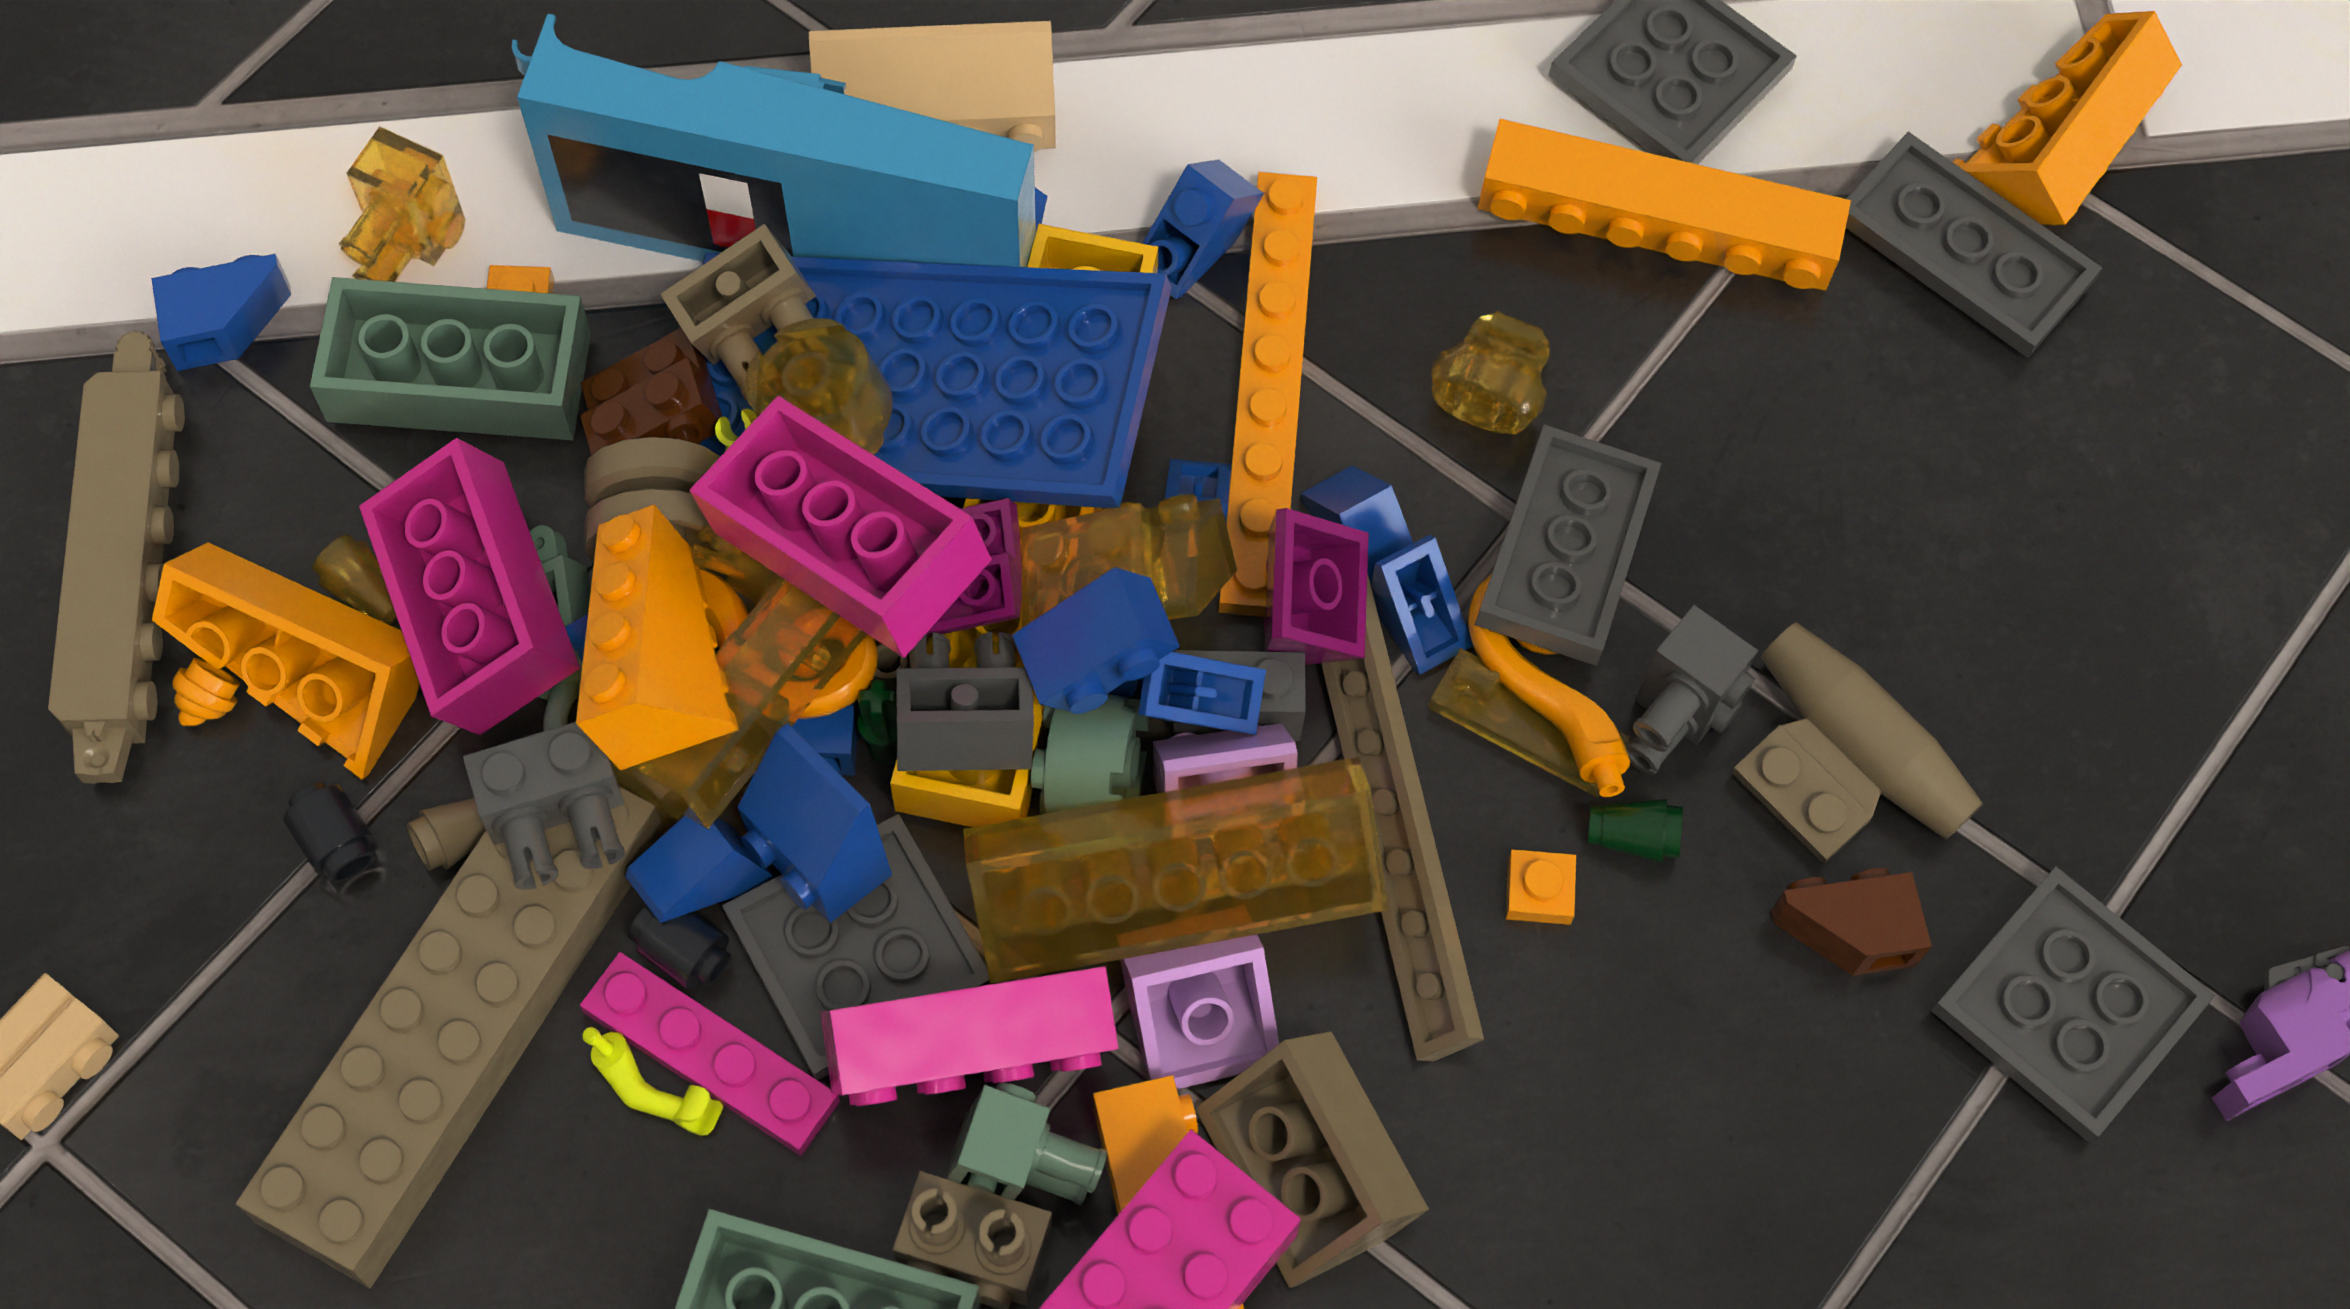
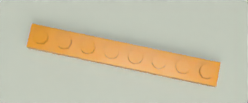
M1258 172L1257 188L1264 195L1254 212L1219 613L1266 617V563L1268 558L1269 528L1276 509H1291L1317 177Z

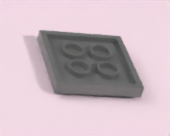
M1615 0L1551 63L1548 76L1652 154L1699 164L1792 70L1797 55L1721 0Z
M899 814L877 825L892 876L833 922L829 923L813 905L806 910L800 908L782 885L780 878L783 875L722 905L729 923L814 1079L817 1081L829 1075L820 1012L993 984V977Z
M2055 866L1931 1011L2091 1144L2102 1134L2216 995Z

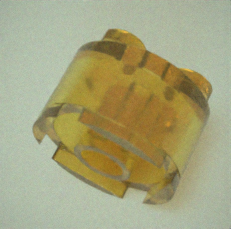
M825 318L798 321L774 334L777 342L764 355L758 350L751 360L746 374V397L756 416L758 417L777 396H780L873 455L877 453L883 445V433L891 417L892 393L886 378L858 336L846 330L843 324Z

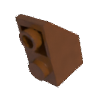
M1873 868L1854 874L1850 877V881L1826 884V880L1823 877L1801 879L1787 886V890L1783 891L1771 910L1775 925L1851 976L1916 967L1932 947L1912 872L1890 875L1889 870L1886 868Z

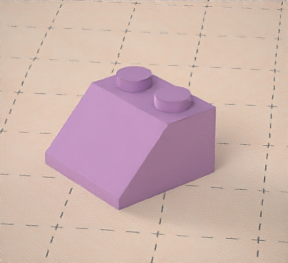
M1281 723L1265 726L1257 725L1256 735L1233 731L1201 735L1181 733L1166 740L1153 741V777L1165 840L1172 841L1294 823L1298 753L1295 741Z
M1246 912L1117 942L1127 999L1148 1081L1173 1075L1176 1089H1181L1239 1075L1279 1045L1264 948Z

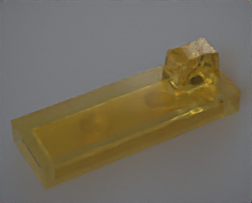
M1460 648L1434 692L1428 708L1598 798L1600 794L1596 783L1586 782L1580 777L1571 749L1561 731L1500 683L1499 672L1487 669L1479 657ZM1619 731L1626 745L1630 740V736Z

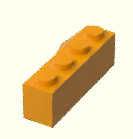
M2155 11L2105 14L2055 63L2059 71L2055 77L2044 80L2038 85L2030 86L2017 99L2022 109L2002 128L2000 125L1992 123L1976 139L1981 148L1966 163L1962 159L1957 158L1953 163L2041 225H2066L2182 66Z
M655 504L629 514L616 516L610 521L599 524L597 530L576 724L620 771L739 730L735 713L727 705L725 693L729 692L725 673L717 664L714 648L718 647L715 630L707 622L705 614L708 602L696 553Z
M209 542L164 563L152 621L215 669L219 670L227 667L244 680L248 686L246 692L265 707L271 703L277 705L300 723L298 732L317 746L324 742L347 759L343 765L360 779L367 777L414 703L420 684L402 631Z

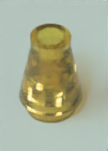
M346 534L334 540L320 553L312 566V570L320 577L318 583L320 587L360 612L388 625L397 618L377 557L366 541L357 542L351 535Z

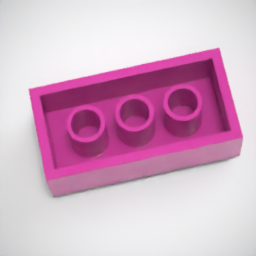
M777 396L689 490L714 533L903 658L908 655L992 560L972 516L780 396Z
M456 438L359 505L432 717L481 735L580 669L504 462Z
M1106 966L820 1012L831 1091L839 1095L848 1094L850 1105L855 1104L856 1106L897 1100L895 1086L916 1083L917 1093H925V1095L966 1088L964 1075L983 1072L984 1082L993 1081V1083L1031 1078L1034 1077L1032 1064L1045 1061L1050 1062L1051 1071L1061 1070V1072L1097 1067L1102 1065L1100 1052L1118 1049Z
M1190 1130L1039 1309H1238L1296 1239L1301 1218L1193 1130Z

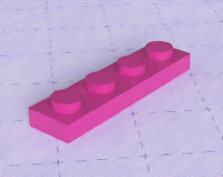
M621 952L618 953L579 1005L585 1015L611 1032L620 1033L628 1043L690 1084L705 1088L710 1093L711 1098L720 1101L725 1107L800 1156L805 1152L840 1102L839 1095L832 1093L830 1088Z

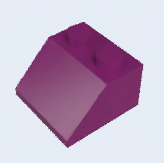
M1276 509L1269 528L1268 558L1266 563L1265 652H1305V665L1365 658L1368 532L1292 509Z

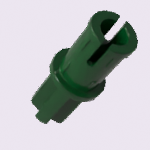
M874 680L872 681L871 690L860 691L858 694L860 714L857 722L859 733L864 741L869 743L870 755L874 761L883 766H895L897 760V693L887 690L885 681Z

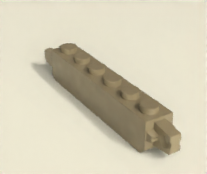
M136 330L134 332L127 331L126 335H121V339L117 340L118 344L115 346L117 352H114L112 372H97L83 385L48 710L73 738L74 770L82 783L122 782L131 745L134 743H145L147 720L155 719L158 706L157 690L154 682L151 681L153 661L160 660L162 656L163 634L161 627L152 621V616L164 566L162 564L164 544H171L174 536V519L172 510L168 506L169 488L177 487L179 482V460L176 451L173 450L175 432L183 430L185 411L181 395L174 394L164 374V372H167L165 369L166 364L160 354H156L154 349L156 346L148 334L145 335L143 331L137 332Z

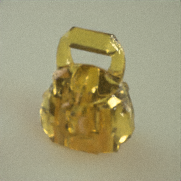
M1500 312L1480 317L1473 323L1464 341L1442 351L1440 356L1433 362L1431 370L1433 382L1432 395L1436 403L1452 416L1469 424L1492 432L1516 435L1518 432L1523 431L1543 410L1547 392L1542 384L1541 371L1550 355L1549 341L1541 328Z

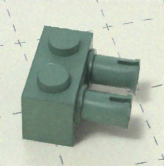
M998 1083L996 1089L984 1085L965 1115L944 1179L1014 1200L1025 1184L1081 1205L1087 1192H1094L1106 1161L1107 1150L1102 1148L1099 1150L1049 1132L1050 1124L1046 1123L1050 1108L1036 1104L1037 1096L1031 1091L1009 1083Z

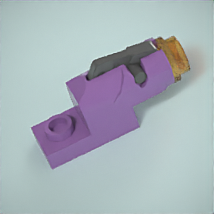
M2343 946L2318 953L2311 957L2278 965L2265 973L2264 992L2257 996L2240 1021V1026L2257 1055L2228 1070L2225 1074L2231 1083L2212 1097V1100L2226 1121L2321 1074L2350 1056L2349 946Z

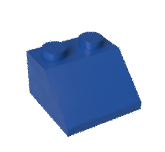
M788 723L785 724L774 735L737 807L747 831L741 837V841L748 853L762 868L766 869L771 864L776 867L783 875L780 878L782 885L800 908L806 910L813 905L831 923L890 878L892 872L870 804Z

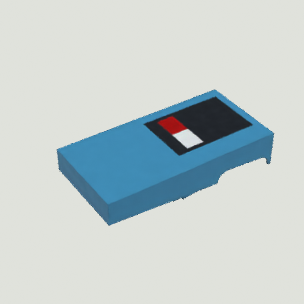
M547 14L532 56L523 55L520 52L518 41L512 40V50L517 68L525 75L517 99L558 232L703 262L705 253H722L765 224L783 244L791 257L1027 267L1036 235L1034 144L845 95V82L821 78V74L752 66L740 67L719 61L716 67L703 77L691 80L674 78L578 51L562 44L555 35L556 17L552 14Z

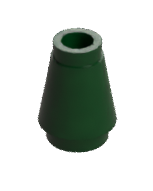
M1668 799L1607 804L1604 806L1591 805L1588 844L1601 845L1604 848L1663 863V857L1680 858L1684 806L1667 805Z

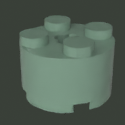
M1107 694L1108 699L1103 705L1082 714H1073L1067 710L1044 706V728L1050 729L1047 749H1036L1031 770L1032 788L1041 789L1040 813L1042 815H1047L1050 819L1121 828H1128L1130 826L1128 817L1134 818L1138 809L1147 752L1141 751L1140 738L1136 737V731L1148 732V717L1138 715L1141 698Z

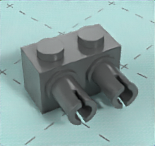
M1696 605L1692 606L1656 650L1635 699L1647 711L1634 723L1633 730L1636 735L1625 747L1630 764L1647 775H1655L1660 765L1683 737L1698 745L1710 728L1721 734L1740 710L1743 704L1741 702L1742 698L1756 679L1748 673V670L1758 650Z
M933 632L932 655L926 653V634L909 652L910 668H897V771L1032 769L1034 727L1032 684L1025 667H1016L1015 653L1017 647L1011 635L999 632L998 654L993 653L992 632L980 635L974 643L976 668H950V641L944 635Z
M576 722L463 756L480 819L494 845L504 842L514 876V886L517 889L528 890L537 888L530 867L531 861H534L536 872L540 874L543 886L551 883L558 877V870L553 863L544 830L567 822H571L580 852V862L584 868L597 869L603 867L596 845L597 840H601L609 865L616 863L624 857L625 851L620 844L610 810L625 805L612 761L584 733Z

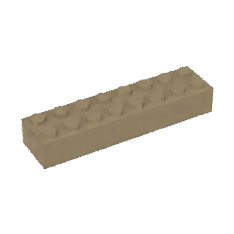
M620 787L625 805L610 810L625 855L621 860L609 865L601 840H597L596 845L603 865L602 868L587 869L581 865L580 852L571 822L545 829L544 832L553 863L558 870V877L551 883L543 886L540 874L536 872L534 861H531L530 867L537 888L528 890L517 889L514 886V876L505 844L503 842L494 845L486 830L235 1205L257 1225L371 1289L631 887L630 882L625 877L627 868L665 834L655 805Z

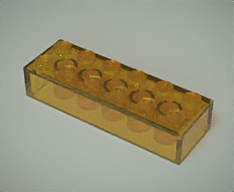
M1359 757L963 829L966 866L990 983L1388 910L1371 789Z

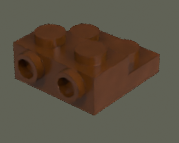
M682 328L581 382L588 411L580 416L591 456L605 446L630 439L648 437L672 438L699 444L716 434V423L720 417H723L704 355L691 344Z

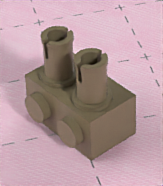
M765 224L660 294L691 344L713 365L722 360L739 386L742 396L748 401L764 396V393L752 376L753 373L761 383L765 384L769 391H772L780 380L753 339L774 325L793 354L796 364L800 366L816 361L804 342L805 338L808 339L813 348H816L821 357L829 351L832 345L830 339L824 335L805 305L816 297V294L786 248Z
M920 1171L893 1247L895 1261L978 1285L981 1303L999 1309H1009L1010 1303L1013 1301L1027 1306L1053 1228L1052 1212Z

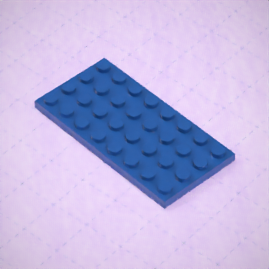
M705 253L702 265L720 253ZM792 257L816 294V297L805 305L824 335L830 339L832 345L829 351L821 357L816 348H813L808 339L805 338L804 342L816 361L808 365H797L793 354L774 325L753 340L780 380L777 386L772 391H769L765 384L761 383L753 373L752 376L764 393V396L750 401L744 399L739 386L722 360L713 365L704 356L722 416L729 420L732 432L738 437L745 431V424L741 418V411L743 409H750L759 416L777 396H780L940 497L996 501L1009 498L1012 502L1120 509L1172 286L1167 275L1163 273ZM716 434L699 443V445H703L720 457L725 452L726 446L719 441Z

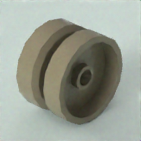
M648 437L623 440L605 446L589 457L584 470V500L590 508L584 522V551L591 562L594 564L599 524L610 521L616 516L629 514L653 504L657 506L694 550L700 568L707 570L721 561L727 549V541L714 533L689 491L720 456L703 445L685 440Z

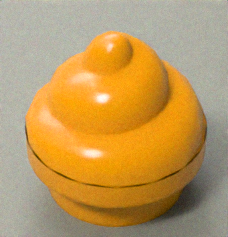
M193 658L188 668H179L173 678L172 684L176 691L174 703L180 710L178 715L179 723L182 726H196L204 723L206 720L219 719L227 712L232 711L237 703L234 693L238 689L240 682L224 669L217 670L205 660Z

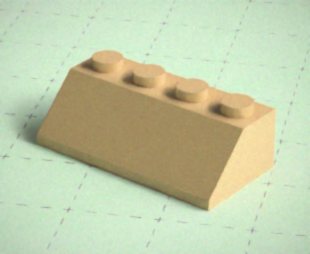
M1051 21L809 31L811 73L821 74V78L845 82V95L1034 144V152L1040 149L1056 148Z

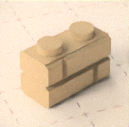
M46 973L0 1019V1124L21 1141L31 1130L33 1132L41 1131L56 1119L64 1104L61 1098L80 1077L83 1079L91 1078L107 1064L113 1051L110 1045L119 1037L97 1014Z

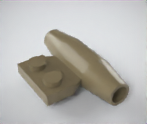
M1796 622L1789 626L1761 655L1760 659L1804 719L1779 725L1734 767L1732 774L1823 865L1871 821L1880 794L1945 840L1952 836L1984 804L1939 742L1861 666Z

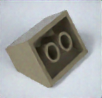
M1332 1031L1284 1040L1195 1108L1217 1151L1301 1218L1296 1239L1276 1262L1289 1288L1298 1286L1384 1242L1429 1210Z

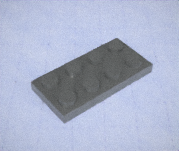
M1909 131L1846 198L1851 200L1846 223L1848 230L2027 358L2093 284L2102 270V267Z
M1544 424L1475 625L1597 666L1607 640L1662 463Z

